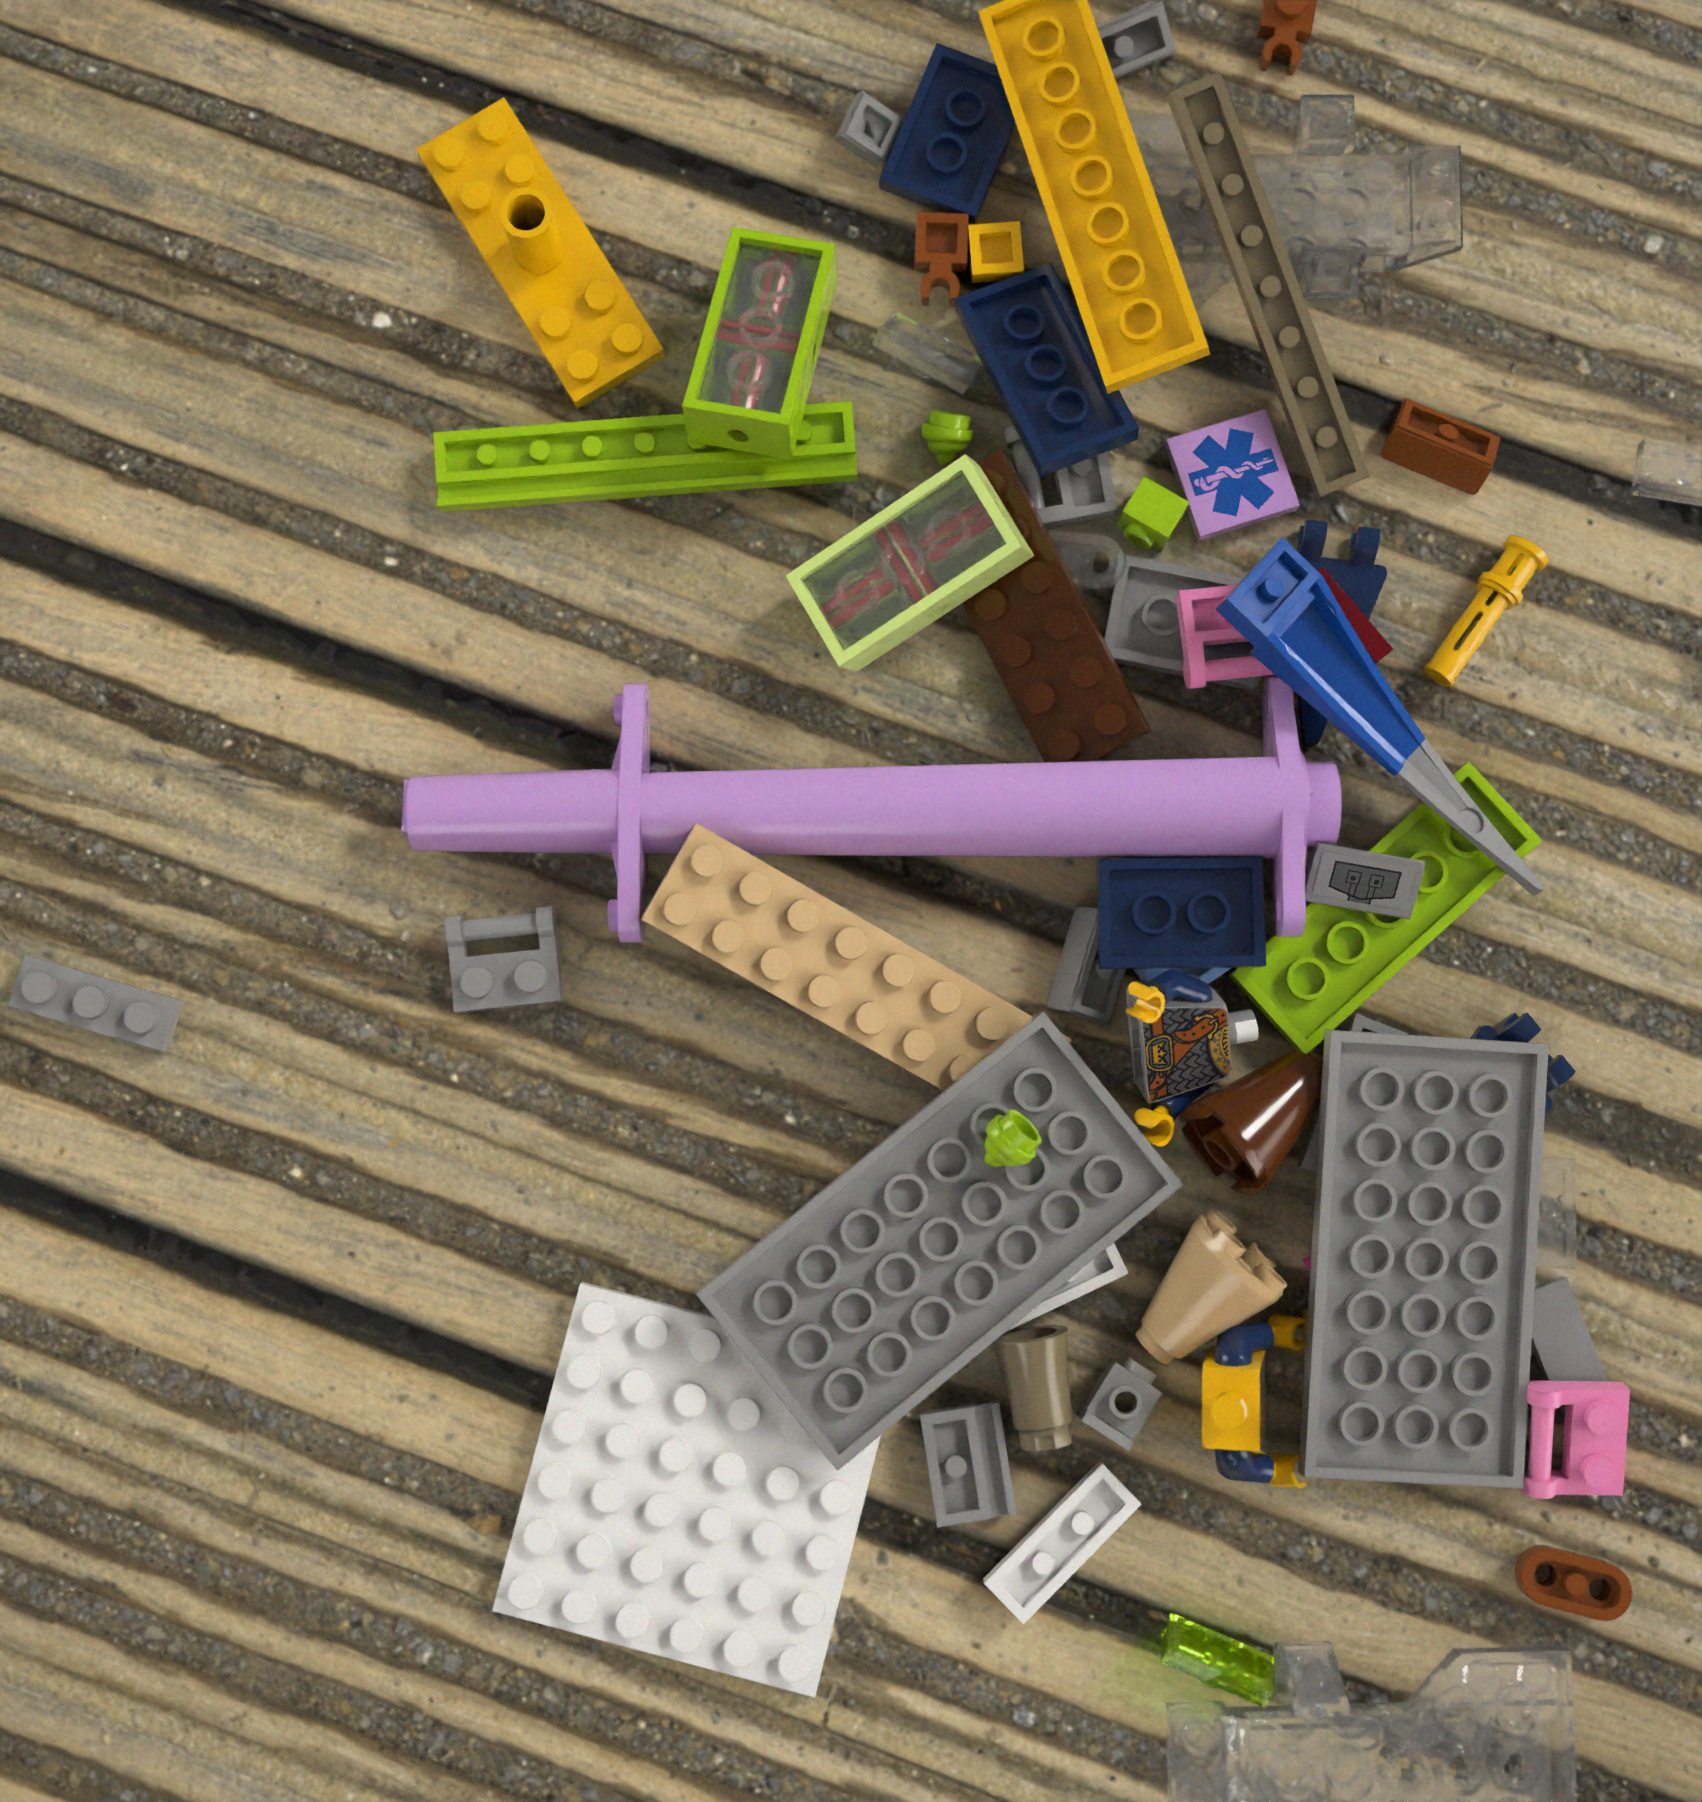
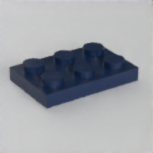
M936 44L880 176L879 189L941 213L969 214L968 223L972 225L976 223L1016 127V122L995 64L945 45Z
M1263 857L1098 859L1096 861L1099 969L1262 968L1266 966Z

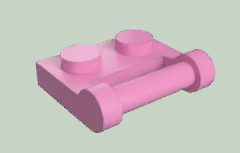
M1237 585L1180 590L1175 596L1184 658L1183 676L1187 689L1203 688L1206 686V682L1275 675L1254 656L1205 661L1203 646L1248 641L1216 610Z
M1548 1380L1529 1382V1385H1527V1403L1532 1406L1528 1470L1524 1471L1523 1489H1521L1524 1495L1536 1499H1550L1555 1495L1623 1496L1630 1389L1623 1382ZM1565 1405L1561 1470H1551L1555 1408Z

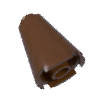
M1292 1050L1189 1104L1179 1116V1119H1188V1123L1181 1129L1185 1139L1197 1157L1216 1177L1225 1171L1237 1180L1230 1188L1250 1197L1259 1194L1267 1186L1320 1106L1323 1061L1311 1052L1305 1054L1298 1050Z

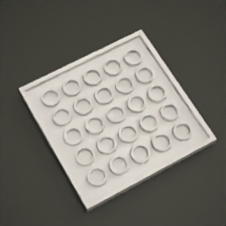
M582 1282L579 1285L492 1611L815 1698L881 1435L837 1471L714 1316Z

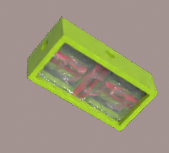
M732 227L682 405L689 442L792 460L837 286L835 244Z

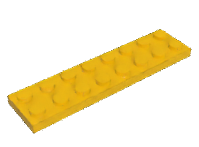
M1003 0L979 10L978 13L1107 393L1109 394L1210 355L1203 329L1088 0Z

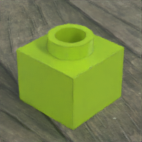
M1143 476L1123 509L1116 527L1124 531V538L1134 546L1143 550H1150L1152 547L1161 553L1190 502Z

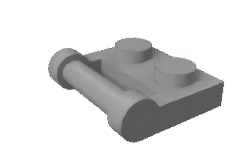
M1014 425L1004 430L1007 448L1013 449L1018 476L1047 530L1053 527L1116 516L1118 507L1107 452L1055 471L1054 476L1060 505L1045 507L1039 474Z
M553 905L536 907V913L464 920L463 915L445 917V938L449 953L453 1011L455 1013L564 1002L557 922ZM538 934L540 949L469 957L468 941Z

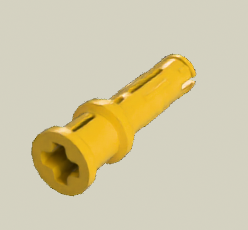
M1515 535L1509 536L1503 543V549L1505 550L1490 572H1483L1478 578L1476 587L1479 592L1457 623L1452 627L1450 633L1429 663H1426L1423 667V672L1430 679L1444 687L1451 688L1461 670L1482 644L1504 610L1512 609L1519 605L1523 599L1521 591L1535 571H1542L1549 562L1546 554L1531 541ZM1476 621H1478V623L1475 625V627L1473 628V630L1470 632V634L1468 635V637L1465 639V641L1463 642V644L1461 645V647H1460L1457 651H1455V650L1457 649V647L1459 646V644L1461 643V641H1462V640L1464 639V637L1466 636V634L1469 632V630L1471 629V627L1474 625V623H1475Z

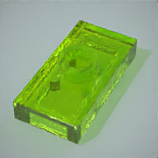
M1169 1614L1162 1631L1161 1664L1194 1677L1208 1687L1222 1689L1263 1708L1267 1707L1274 1695V1657L1179 1615Z

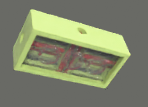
M965 454L794 569L786 577L837 665L858 672L1032 558L1034 554L981 466Z

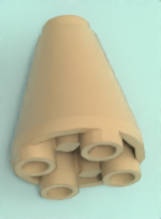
M1212 1208L1205 1216L1200 1215L1192 1224L1141 1318L1142 1326L1135 1333L1142 1346L1158 1361L1166 1365L1174 1357L1178 1359L1185 1357L1217 1338L1223 1332L1237 1326L1272 1305L1283 1295V1290L1287 1287L1284 1279L1274 1270L1277 1263L1270 1254L1255 1242L1246 1247L1234 1236V1233L1237 1231L1235 1226L1215 1208Z

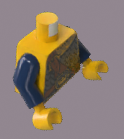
M1274 1313L1270 1316L1267 1323L1257 1322L1233 1327L1218 1336L1216 1345H1210L1202 1368V1448L1214 1452L1218 1472L1229 1480L1270 1483L1271 1486L1279 1488L1301 1489L1306 1486V1482L1296 1480L1294 1473L1296 1462H1299V1454L1274 1453L1270 1456L1266 1455V1350L1272 1346L1296 1351L1304 1349L1306 1341L1294 1339L1296 1327L1300 1323H1306L1304 1318Z

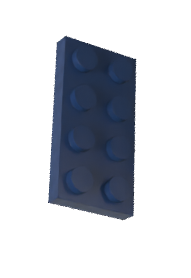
M1051 262L955 298V311L1040 477L1138 439L1139 427L1120 391L1116 390L1109 394L1107 393L1084 323Z

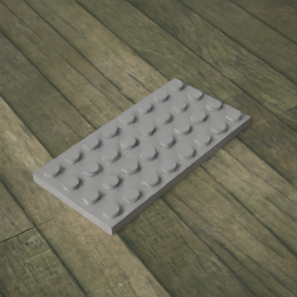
M1040 1012L698 1290L696 1295L838 1471L1164 1202L1183 1184L1045 1012ZM1010 1110L1021 1113L1033 1124L1041 1137V1144L1035 1149L1036 1156L1026 1165L1016 1167L1004 1165L994 1167L986 1164L984 1157L987 1152L984 1142L987 1138V1124L996 1115L1004 1116Z
M1325 1029L1298 1472L1304 1478L1523 1489L1528 1411L1527 1385H1529L1549 1044Z

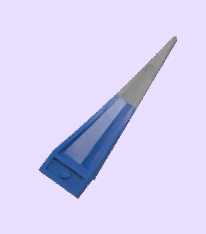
M1282 537L1220 603L1216 610L1254 646L1250 653L1524 889L1533 895L1544 891L1540 880L1482 813L1424 737L1368 654L1323 576Z

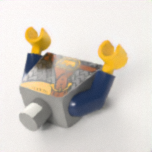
M1175 969L1158 975L1144 985L1139 982H1131L1129 987L1126 988V1014H1128L1133 1081L1147 1103H1152L1151 1110L1147 1108L1138 1109L1134 1114V1119L1137 1125L1147 1127L1143 1135L1149 1143L1160 1147L1167 1145L1171 1141L1175 1129L1174 1121L1180 1113L1211 1088L1215 1082L1226 1079L1231 1074L1230 1046L1258 1040V1025L1251 1009L1228 1013L1225 1002L1206 982Z

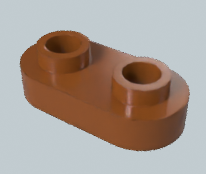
M1535 1545L1526 1549L1519 1556L1515 1565V1579L1520 1590L1527 1597L1543 1606L1600 1621H1610L1622 1616L1629 1608L1632 1600V1586L1626 1574L1618 1567L1601 1559L1548 1545ZM1542 1564H1548L1550 1569L1549 1577L1543 1582H1537L1535 1579L1536 1569ZM1601 1578L1604 1583L1603 1591L1598 1596H1591L1589 1592L1590 1584L1593 1580Z

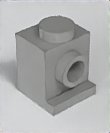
M1128 1357L1124 1365L1110 1358L1076 1415L1082 1422L1129 1452L1135 1443V1437L1163 1393L1152 1385L1157 1375ZM1124 1391L1131 1392L1134 1396L1132 1408L1127 1411L1117 1410L1115 1407L1116 1396Z

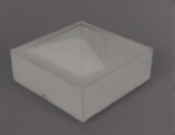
M860 91L855 95L834 140L877 168L884 163L904 119L864 91Z

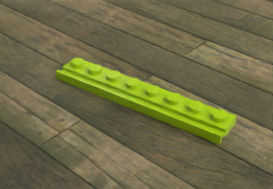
M852 401L806 404L792 460L689 442L684 414L433 432L436 484L438 485L437 506L441 512L858 481Z

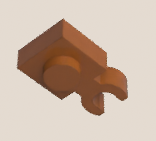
M1263 0L1257 36L1270 39L1265 43L1259 59L1261 71H1267L1273 55L1281 54L1288 60L1287 75H1294L1302 56L1299 43L1308 44L1312 34L1317 0Z
M917 212L914 270L929 271L924 275L920 284V301L922 305L929 306L931 289L936 286H942L949 292V306L955 307V298L959 297L960 284L953 272H966L969 214Z

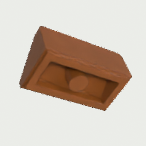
M1404 398L1382 447L1381 457L1462 492L1475 495L1479 492L1493 468L1501 438L1425 405Z

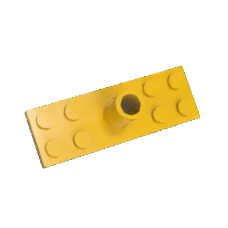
M505 98L493 103L416 149L424 166L577 409L666 357L662 345Z

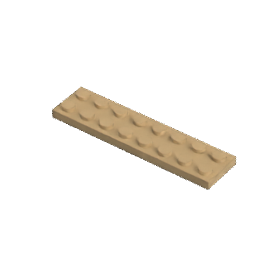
M697 823L694 824L640 919L941 1091L948 1088L1034 1018ZM1062 1034L1070 1043L1072 1039Z

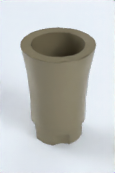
M1039 1325L1005 1332L992 1344L1002 1370L1010 1403L1013 1427L1018 1429L1021 1449L1037 1452L1058 1449L1071 1444L1072 1426L1070 1422L1074 1417L1070 1399L1067 1364L1068 1328L1061 1325Z

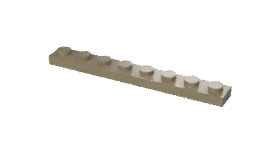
M1220 71L1169 92L1167 96L1169 106L1315 497H1322L1369 478L1364 459Z

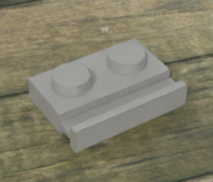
M998 1400L976 1405L969 1404L919 1412L937 1528L988 1520L997 1516L1017 1515Z

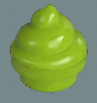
M930 409L928 422H922L921 435L924 440L928 441V449L936 456L939 465L943 466L953 461L956 453L965 450L968 443L972 441L974 430L969 429L971 416Z
M1010 1110L1004 1116L996 1115L986 1127L987 1138L985 1139L984 1146L987 1153L984 1160L986 1164L994 1167L1026 1165L1036 1156L1035 1149L1041 1144V1137L1033 1124L1015 1110Z

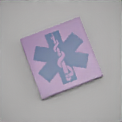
M1266 409L1167 439L1164 446L1182 498L1190 502L1186 510L1197 542L1294 512L1300 506Z

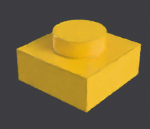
M1020 221L968 225L971 283L1002 281L1024 272Z

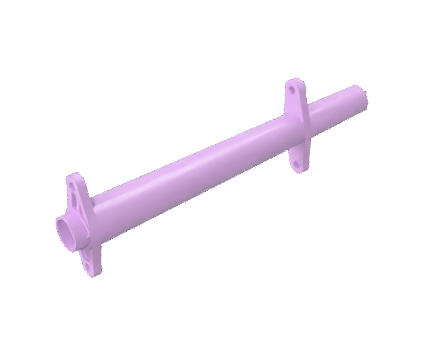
M1267 676L1263 684V757L650 772V696L648 684L625 683L623 694H615L613 701L615 726H622L611 769L412 776L411 779L404 780L401 832L408 839L412 850L612 854L618 879L617 899H610L608 902L609 932H618L621 943H643L646 923L640 919L646 910L648 854H678L696 823L751 855L1076 858L1263 857V859H1268L1276 934L1278 937H1302L1306 921V848H1312L1316 843L1336 845L1341 825L1342 806L1340 777L1337 765L1333 761L1305 760L1298 741L1293 689L1277 676Z

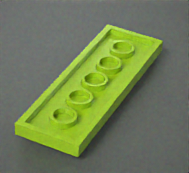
M1469 761L1453 773V776L1521 859L1543 841ZM1423 801L1367 850L1369 852L1425 862L1423 877L1410 919L1310 902L1306 905V921L1302 937H1278L1275 933L1265 942V967L1236 968L1228 975L1295 1050L1308 1054L1324 1039L1325 1029L1334 1030L1506 874L1505 871Z

